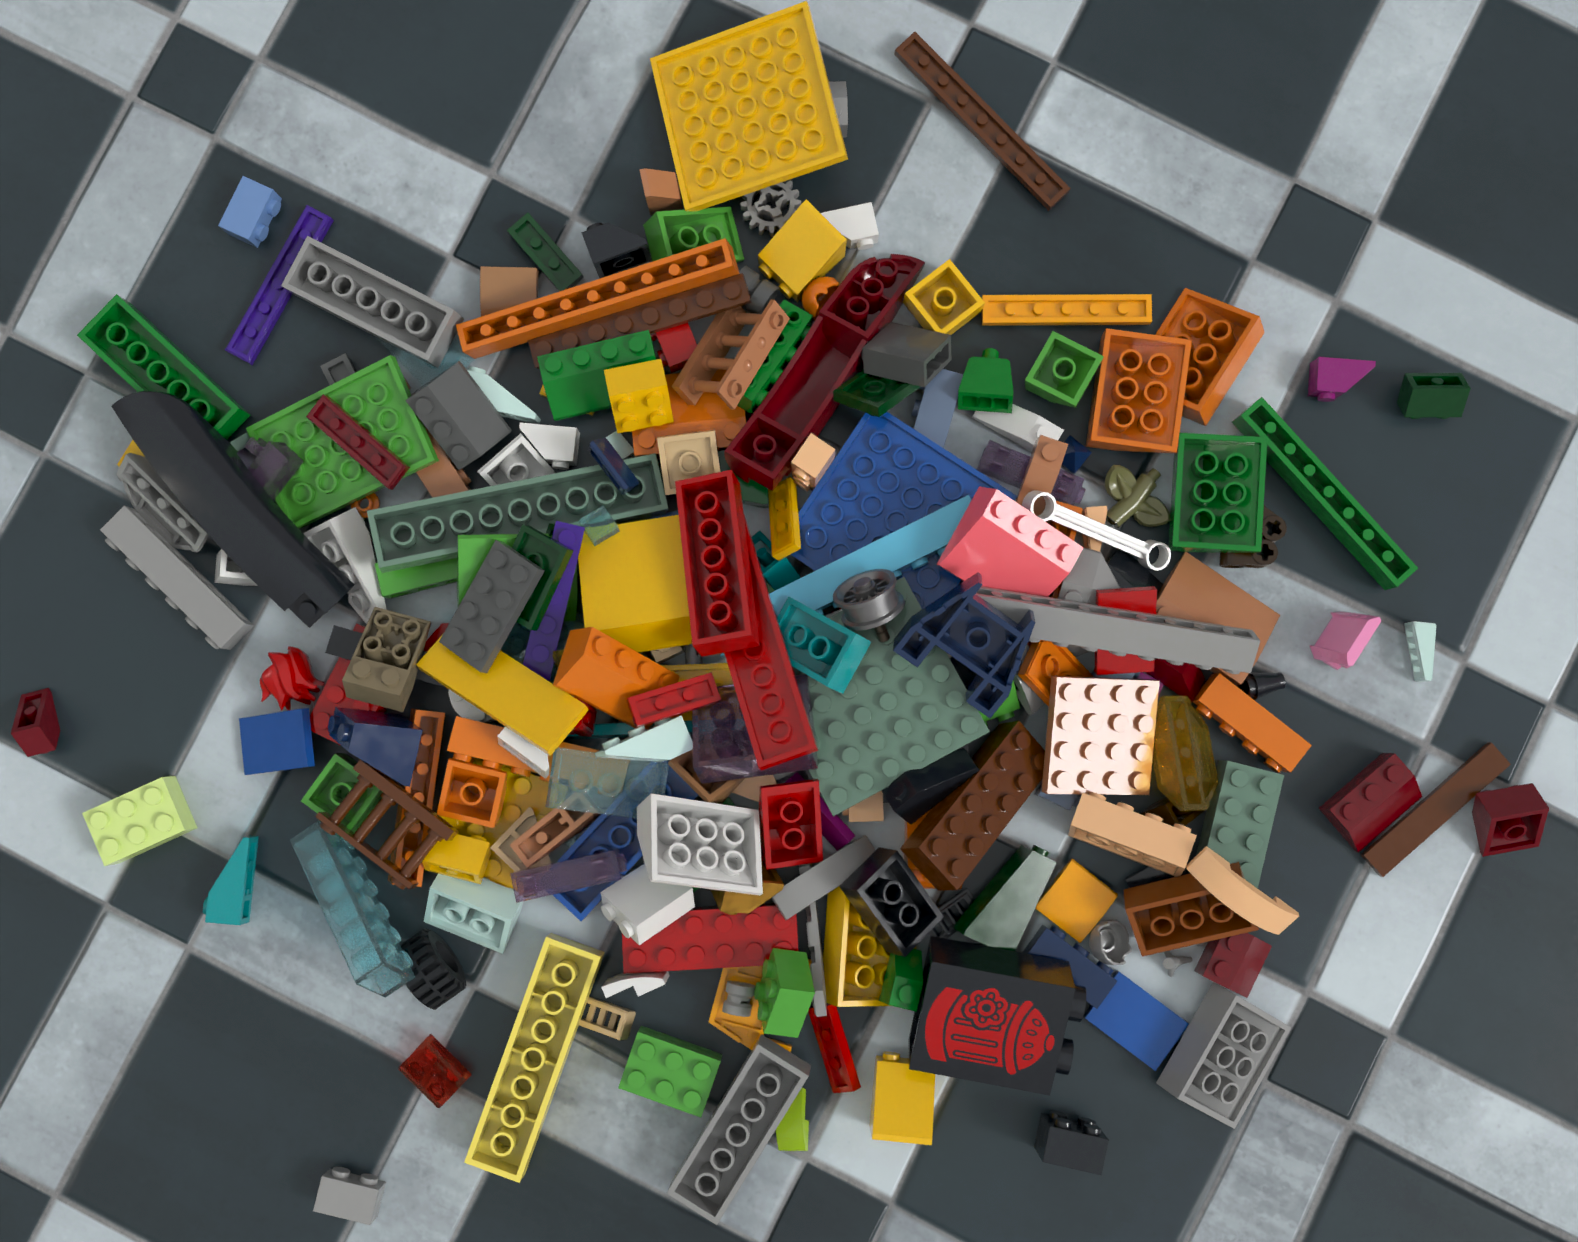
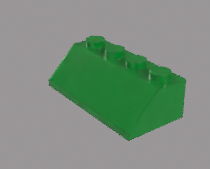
M649 330L537 356L543 385L554 421L612 408L604 370L657 360Z

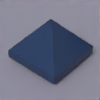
M1069 435L1064 442L1068 444L1062 466L1074 475L1092 452Z

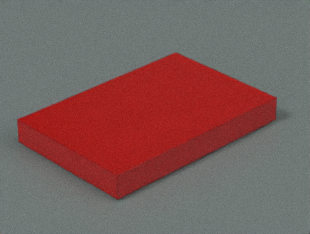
M1155 586L1096 590V605L1156 614L1157 589ZM1102 649L1095 651L1094 671L1096 675L1154 671L1155 660L1148 661L1139 658L1137 655L1127 653L1126 656H1117L1108 650Z

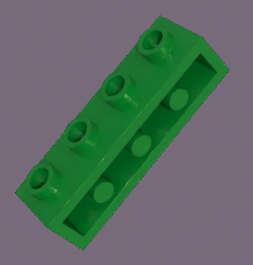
M786 300L782 301L780 307L790 319L737 405L750 414L754 412L767 396L769 389L776 383L812 327L813 315Z

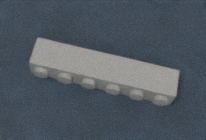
M124 505L100 529L107 537L105 542L114 550H121L127 556L125 559L127 564L136 571L141 570L147 576L145 581L157 591L160 589L167 595L165 601L174 609H181L187 615L185 617L187 623L197 630L200 628L207 635L205 640L215 649L231 650L254 627L212 583L164 539L135 509Z

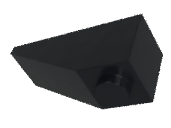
M962 748L922 769L904 772L887 788L883 789L882 793L893 811L912 825L976 774L979 768L967 750Z

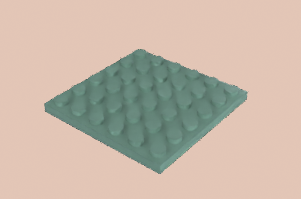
M905 577L897 580L895 590L903 595L905 600L904 608L895 618L885 623L890 635L889 640L879 642L874 628L860 631L851 630L871 641V644L843 694L792 667L819 750L802 756V759L812 778L819 780V791L833 816L887 788L904 772L922 769L990 732L979 711L966 702L967 689L944 650L935 645L918 668L893 651L894 638L908 620L922 610ZM843 610L829 617V619L844 626L841 619Z

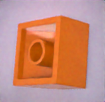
M449 758L436 815L495 828L501 817L506 795L507 772Z

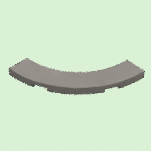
M812 863L799 865L800 875L811 869ZM817 901L806 907L805 910L807 914L808 947L811 952L810 971L815 990L812 1000L816 1017L827 1016L819 914Z

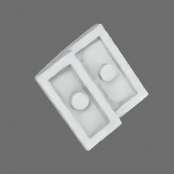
M668 971L621 973L608 978L601 988L605 997L608 998L634 986L639 997L665 985L670 975Z

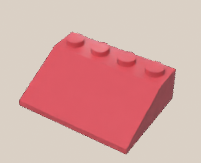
M979 486L937 565L962 581L967 580L978 572L982 575L983 587L1048 597L1069 575L1084 547L998 489Z

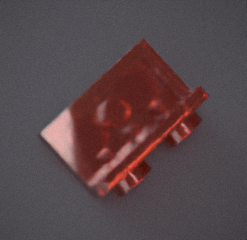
M432 1034L398 1067L406 1078L437 1108H441L472 1075Z

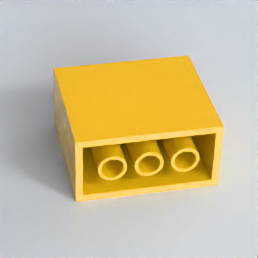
M679 515L585 529L578 556L584 627H594L636 652L692 644Z

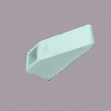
M681 715L654 722L655 725L648 729L645 726L628 731L629 737L620 741L619 737L610 739L602 743L604 749L595 752V755L602 758L662 762L694 749L695 746Z

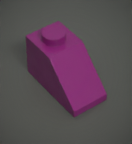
M1329 357L1316 358L1310 363L1308 396L1317 397V400L1321 402L1335 401V398L1347 392L1375 367L1376 361Z

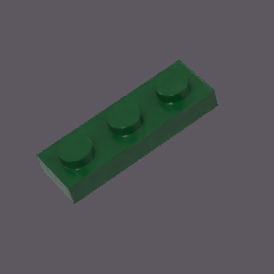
M526 213L507 229L508 234L558 291L572 288L584 278L583 274L529 213Z

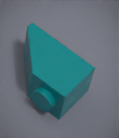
M758 531L751 537L763 576L775 591L801 578L786 557L779 561L772 557L771 541L761 531Z

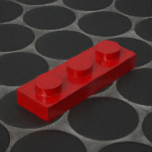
M710 672L629 697L626 701L635 727L638 728L721 701V697L713 674Z
M826 1004L827 1016L816 1017L814 1007L809 1008L808 1012L833 1093L854 1092L861 1088L837 1007Z

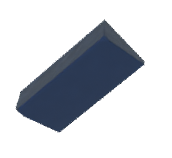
M606 438L596 439L589 443L588 451L621 495H625L639 484L638 479Z

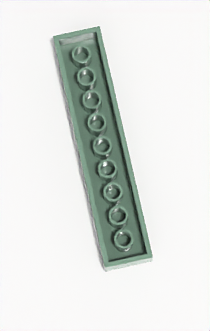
M656 453L623 460L639 481V484L625 495H621L599 465L368 510L367 515L379 569L382 573L457 558L458 535L518 534L522 524L529 525L546 534L549 523L555 524L556 521L590 529L664 515L668 511V505Z

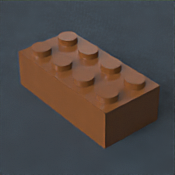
M1231 863V870L1244 878L1240 863ZM1191 873L1123 890L1125 910L1142 957L1259 930L1258 926L1250 923L1218 900Z

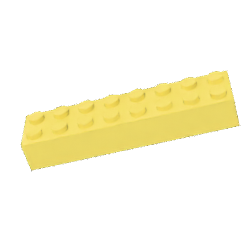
M554 933L546 936L464 1163L520 1183L527 1171L605 952Z

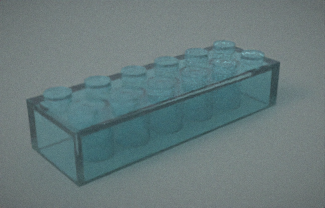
M318 820L290 839L291 844L356 985L386 998L415 978L411 966H413L412 959L402 950L399 944L401 937L397 930L390 925L388 921L390 914L386 907L379 903L376 896L379 893L378 889L367 878L365 874L367 867L363 860L356 855L354 851L356 848L337 833L334 836L327 833L319 826L322 822Z

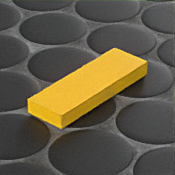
M791 477L781 481L773 491L768 489L772 557L778 561L801 549L797 487L794 482L795 480Z

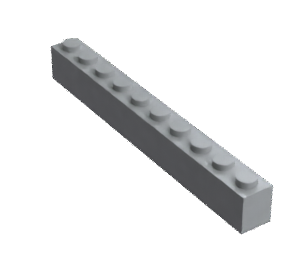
M983 586L976 593L1016 623L1021 621L1029 609L1034 612L1035 625L1029 639L1030 642L1045 640L1051 641L1054 645L1060 647H1068L1070 644L1080 646L1082 649L1092 652L1102 649L1108 650L1117 656H1126L1127 653L1137 655L1139 658L1148 661L1158 658L1174 665H1183V663L1194 664L1196 667L1210 670L1212 667L1221 668L1231 674H1240V672L1251 673L1260 644V639L1253 630L1109 608Z

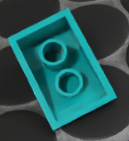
M788 597L777 620L792 667L843 694L869 648L871 641L797 600Z

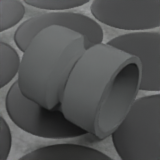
M744 266L739 273H743L752 301V303L746 304V310L750 313L762 314L771 299L775 300L779 287L767 279L761 281L759 273L748 266Z

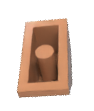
M646 168L640 169L650 215H653L656 211L683 209L682 195L675 172Z

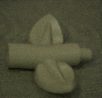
M1121 465L1111 466L1105 478V489L1118 502L1107 511L1106 520L1116 528H1119L1132 515L1143 526L1155 527L1167 524L1171 520L1168 509L1159 498L1150 495L1157 487L1155 482L1161 474L1152 468L1147 475L1142 473L1136 480L1129 469Z

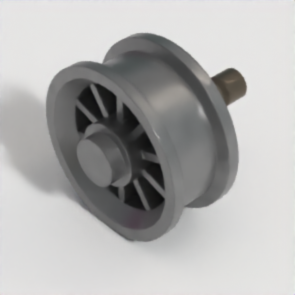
M887 569L868 570L850 577L836 588L833 593V600L835 605L843 610L841 619L846 628L856 631L874 628L879 642H885L890 639L885 623L895 618L905 605L903 595L895 590L897 580L892 571Z

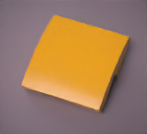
M1071 859L1054 878L1053 884L1040 897L1036 909L1081 943L1104 916L1118 894L1074 859Z

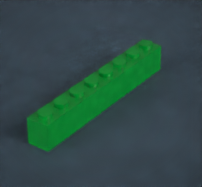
M1263 397L1252 403L1232 421L1234 426L1244 436L1268 437L1266 461L1384 590L1398 587L1418 569Z

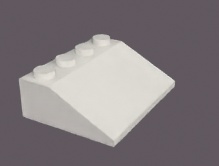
M652 793L637 806V836L650 882L759 896L763 894L759 810Z

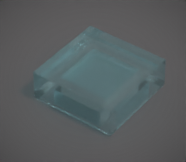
M604 505L579 519L580 526L585 527L584 532L594 546L620 532L619 527Z

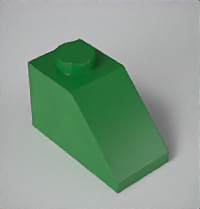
M913 949L906 957L890 953L879 1001L887 1005L916 1012L923 986L922 951Z

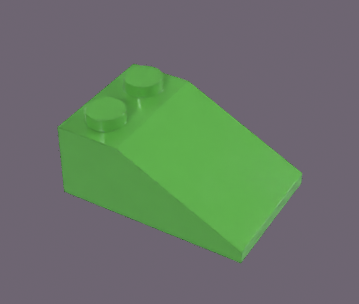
M731 207L705 208L700 211H656L643 225L652 261L724 238L732 246L736 262L744 260Z

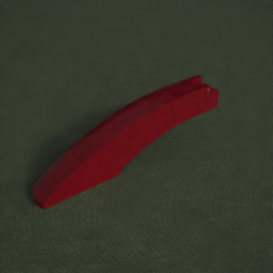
M891 254L890 258H869L858 264L848 273L820 309L818 317L772 389L724 451L728 466L738 477L747 483L752 479L771 491L776 488L784 475L788 477L792 471L791 461L811 433L817 437L840 403L834 401L833 391L863 370L862 348L893 321L903 304L905 293L913 287L925 265L924 261L907 255Z

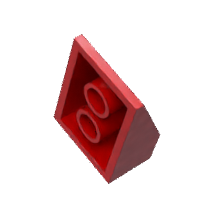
M811 779L760 786L761 859L766 870L822 862L823 846L819 780Z

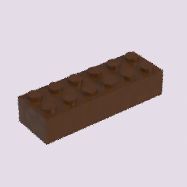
M1020 721L999 724L972 757L979 771L934 806L902 845L900 850L938 891L959 889L1043 779L1045 757L1043 747Z

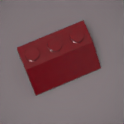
M1382 753L1321 805L1319 809L1356 852H1359L1423 796L1414 774L1395 753Z

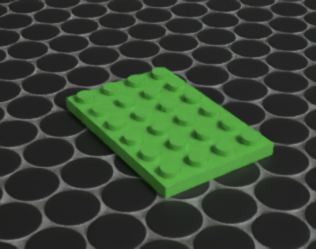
M389 355L246 428L278 506L298 529L385 488L379 480L306 417L323 394L328 395L410 467L402 479L439 461L424 424L405 401L411 396V393L395 356Z

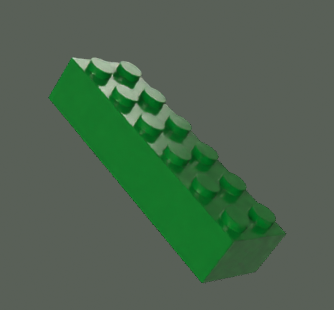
M117 294L77 334L84 343L137 392H166L179 397L190 404L226 440L250 416L242 406L139 310Z

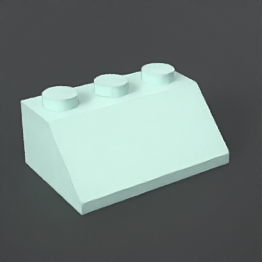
M438 874L429 890L424 922L503 954L520 915L525 894L517 892L513 888H507L492 882L486 877H483L481 884Z

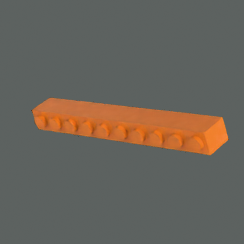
M724 238L457 324L456 328L462 352L477 359L527 343L528 340L740 273L733 248L727 239Z

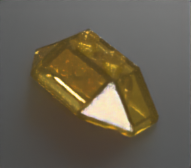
M1162 696L1157 706L1153 748V764L1157 788L1180 811L1208 810L1209 802L1218 785L1208 726L1199 712L1191 705V700L1188 696Z

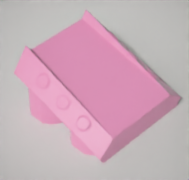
M1330 612L1332 615L1330 622L1315 645H1309L1314 659L1323 661L1335 670H1339L1341 667L1347 669L1353 666L1381 623L1380 617L1351 612Z

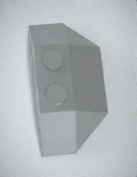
M133 453L126 454L116 475L120 481H123L125 492L134 509L174 548L191 550L192 552L200 551L209 534L182 505L146 457Z
M1083 548L1071 572L1062 582L1058 599L1096 605V590L1120 588L1101 552ZM1069 644L1067 647L1075 657L1090 652L1076 645Z

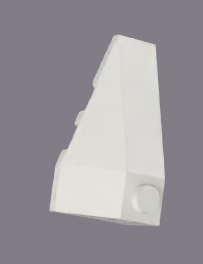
M356 507L303 533L355 584L347 592L349 595L348 601L366 624L374 607L387 610L374 564L376 560L370 534L365 526L364 519L359 515Z

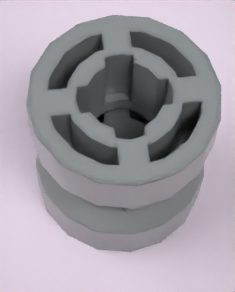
M727 981L726 992L728 996L727 1000L723 1003L722 1012L735 1016L749 1017L752 1010L750 998L754 996L755 985L739 981Z

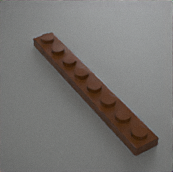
M913 32L895 49L894 55L1048 211L1070 191L1071 188L916 32Z
M741 273L528 340L535 368L540 369L537 356L649 330L650 334L750 304L752 301L745 276Z

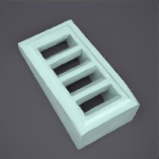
M1416 621L1404 623L1414 680L1416 682L1431 681L1436 624Z

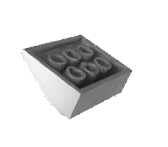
M1213 982L1156 1084L1177 1099L1235 1129L1291 1027Z

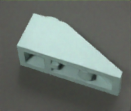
M469 367L467 371L502 417L540 424L541 419L535 412L489 375L485 374V370Z

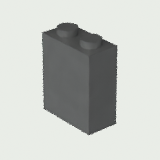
M890 322L862 348L863 352L861 354L864 373L925 387L952 360L951 335Z

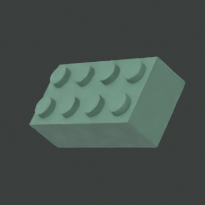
M1218 760L1196 855L1207 846L1230 864L1239 862L1245 880L1258 889L1284 775L1231 761Z

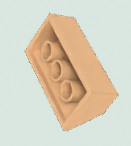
M1090 792L1089 795L1082 793L1070 825L1068 836L1169 875L1181 876L1186 868L1197 836L1191 833L1190 828L1181 824H1174V826L1162 822L1163 819L1151 813H1146L1144 816L1133 812L1134 808L1125 803L1118 802L1117 805L1106 801V797L1095 792Z

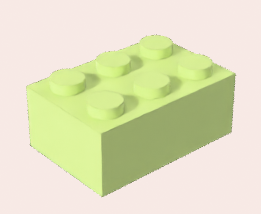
M176 776L161 777L82 813L104 866L122 863L197 829Z

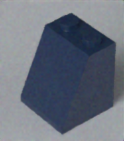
M335 707L334 716H331L328 722L329 735L354 756L400 784L410 786L423 730L402 714Z

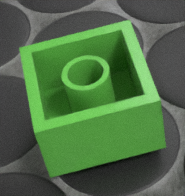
M335 753L301 802L316 813L327 812L332 815L358 781L359 773L353 769L358 762L345 753ZM374 785L372 788L368 787L341 823L355 833L382 797L380 795L382 791Z
M773 948L769 960L765 959L763 963L761 982H757L755 986L754 998L759 1003L758 1020L762 1021L764 1034L798 1038L815 994L807 953Z

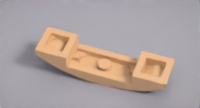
M1207 846L1186 865L1187 870L1211 894L1235 913L1259 928L1279 935L1299 917V912L1276 896L1271 899L1231 870L1230 863Z

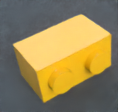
M459 833L451 841H446L445 839L441 842L437 841L422 861L424 869L481 884L492 853L490 842H487L485 838L478 835L467 837L459 835Z

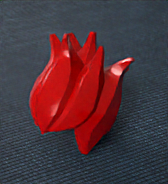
M288 646L287 654L280 652L268 653L273 664L262 673L259 681L262 690L261 702L272 695L277 699L281 710L285 706L287 711H290L291 699L310 705L311 701L314 702L317 698L309 691L318 693L320 689L317 686H325V684L314 677L309 656L299 648Z

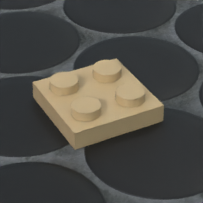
M715 429L657 437L665 495L676 494L675 481L721 472Z

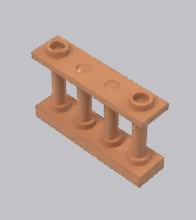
M772 299L762 314L746 313L742 306L716 314L671 387L687 405H696L703 392L717 393L730 409L735 410L790 318L779 304ZM744 325H755L749 336H738ZM731 347H741L734 359L725 358ZM717 369L727 370L720 382L711 381Z

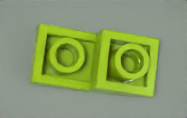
M801 1088L776 1129L779 1151H808L809 1121L805 1120L806 1089Z

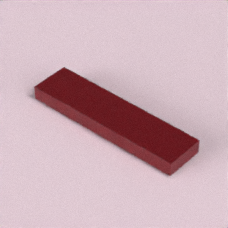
M323 394L306 416L388 489L393 490L410 467L328 395Z

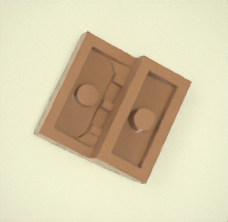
M480 266L481 317L538 299V269Z

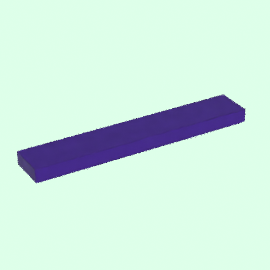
M306 205L225 351L253 365L292 296V293L281 286L307 236L319 242L323 241L334 221L331 217Z

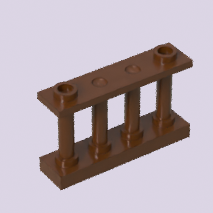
M360 759L353 768L359 773L358 781L332 815L327 812H318L315 817L322 822L319 826L333 836L337 833L392 876L390 881L402 890L406 887L413 889L419 883L410 876L437 841L441 842L443 839L451 841L459 830L439 815H436L437 813L386 774ZM374 785L382 791L380 795L382 798L356 832L353 833L341 821L368 787L372 788ZM398 803L406 809L403 813L405 817L377 851L364 840L391 805L395 806ZM421 821L429 827L427 830L428 835L400 869L387 858L413 824H418Z

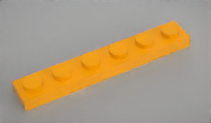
M1152 294L982 295V300L985 302L981 311L982 326L1150 325L1152 323Z

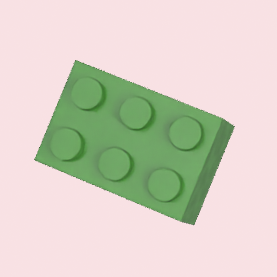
M640 1026L618 1088L701 1118L721 1062L722 1054Z

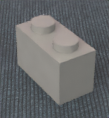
M344 1167L330 1168L321 1177L313 1211L371 1225L378 1217L386 1182L378 1180V1177L373 1174H361L360 1176L350 1173V1170Z

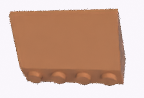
M1187 552L1183 553L1157 593L1156 615L1253 630L1260 639L1253 666L1262 653L1280 617V614ZM1215 667L1210 669L1214 674L1220 673L1234 685H1241L1249 674L1246 672L1231 674Z

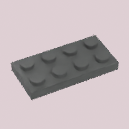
M495 540L439 642L479 672L488 673L545 570L504 542Z

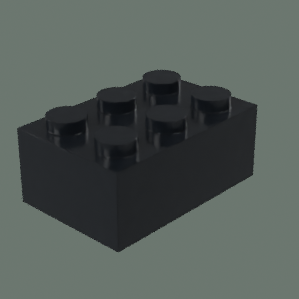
M878 847L839 886L888 953L906 957L944 917L897 850Z

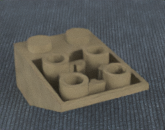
M374 607L342 679L346 697L403 712L418 672L416 664L422 658L431 621Z

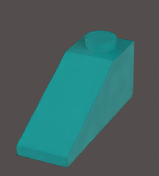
M259 836L243 837L212 886L203 904L206 923L243 925L250 922Z

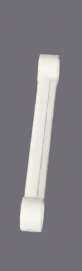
M1034 490L1029 492L1023 499L1022 506L1034 514V502L1038 497L1043 496L1046 505L1044 511L1038 516L1044 521L1051 520L1137 557L1138 562L1143 567L1158 571L1164 569L1170 562L1171 551L1165 543L1155 540H1147L1145 542L1058 505L1055 498L1049 493ZM1157 546L1159 549L1158 559L1155 563L1150 564L1149 553L1152 548Z

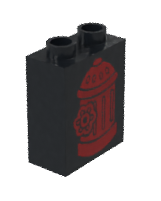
M930 936L923 968V986L917 1011L913 1015L908 1039L909 1069L1050 1096L1055 1073L1068 1075L1071 1069L1074 1044L1072 1039L1064 1038L1068 1020L1074 1022L1082 1021L1086 1006V987L1074 984L1069 961Z

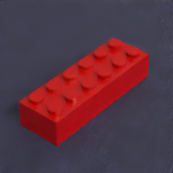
M732 470L675 481L692 646L702 657L760 646L741 488L738 479Z
M774 902L763 903L749 914L738 913L736 915L721 912L718 905L694 907L641 945H638L631 937L626 938L622 933L624 974L763 966L765 959L769 960L773 948L799 951L797 914L785 920Z

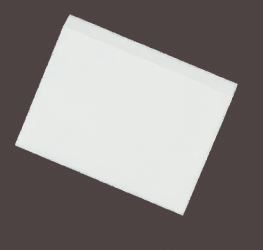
M521 433L477 471L490 486L555 473Z

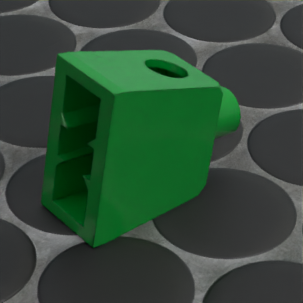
M987 348L983 350L982 357L969 358L958 390L959 410L1012 413L1014 392L1010 361L999 358V352L996 349Z

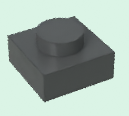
M346 353L320 366L329 385L356 373Z

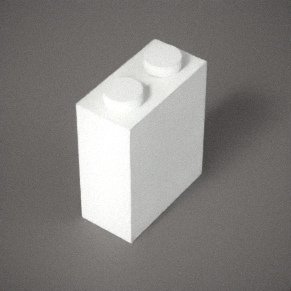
M645 863L601 892L603 903L601 910L604 916L609 921H615L626 938L631 937L638 945H641L695 907L692 887L650 882Z

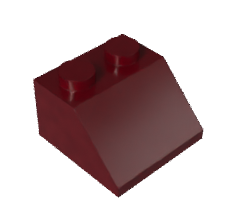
M1533 783L1476 793L1472 816L1480 853L1483 857L1539 847L1549 807Z
M1249 933L1208 941L1194 971L1248 998L1272 946Z

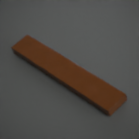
M1487 742L1360 855L1380 877H1384L1475 797L1476 793L1483 790L1511 764L1492 742Z

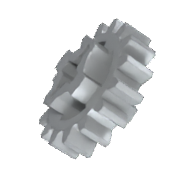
M791 180L786 184L781 182L742 196L745 201L740 203L741 210L746 211L743 213L744 221L751 220L749 223L751 230L758 226L759 235H763L765 230H769L770 236L774 237L775 230H780L796 209L799 208L801 205V200L797 199L799 191L798 189L791 191L793 187ZM759 193V201L755 202L752 206L754 198ZM771 202V204L776 205V207L771 209V207L769 205H766V203ZM790 204L787 214L783 217V209L787 208V205Z

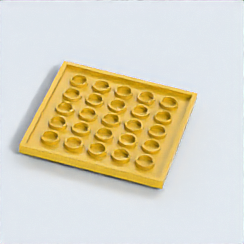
M807 1L650 58L685 211H700L848 160L810 6Z

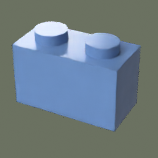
M242 176L218 226L228 235L258 248L260 242L264 241L268 235V226L272 218L280 211L282 198L273 189Z

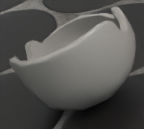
M1107 920L1098 923L1093 928L1089 940L1093 956L1107 965H1124L1126 963L1124 960L1125 956L1132 952L1126 927L1116 920Z

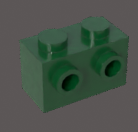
M1405 373L1397 404L1405 418L1437 417L1447 419L1449 417H1462L1471 388L1462 373Z

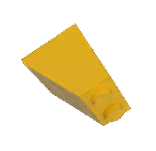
M806 199L758 254V269L767 279L773 278L779 284V290L786 298L790 299L792 297L798 302L802 298L805 288L813 280L824 277L845 257L847 239Z
M883 1052V1056L876 1055L869 1124L873 1140L932 1145L935 1074L909 1069V1058H901L900 1054L896 1052Z

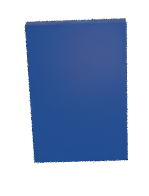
M309 708L239 718L244 775L315 766Z
M1116 970L1112 977L1117 980V983L1098 1009L1091 1005L1083 1017L1156 1071L1189 1023Z

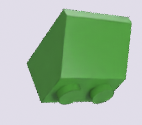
M1052 331L1025 379V389L1050 402L1076 408L1104 356Z

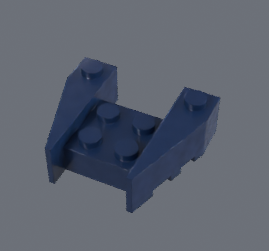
M977 572L913 615L894 638L893 651L918 668L933 647L937 645L977 674L966 688V702L991 718L1009 696L1015 674L1018 672L1022 655L1035 625L1034 612L1029 609L1021 621L1016 623L978 596L976 593L982 586V575Z

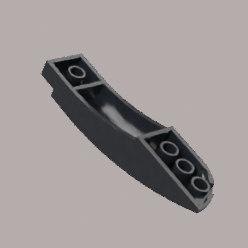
M139 391L121 398L111 406L146 459L187 511L243 572L284 611L289 608L310 628L355 585L296 527L256 480L238 456V451L190 404L166 392Z

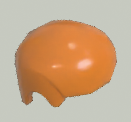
M819 277L813 280L803 291L802 306L806 312L813 315L814 321L818 317L820 309L839 286V282L833 277Z

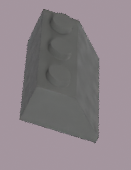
M460 361L424 384L405 400L459 470L482 456L512 431Z

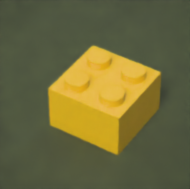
M950 259L908 290L903 299L904 305L923 329L952 335L978 315L985 304Z
M661 359L604 370L617 434L674 422Z

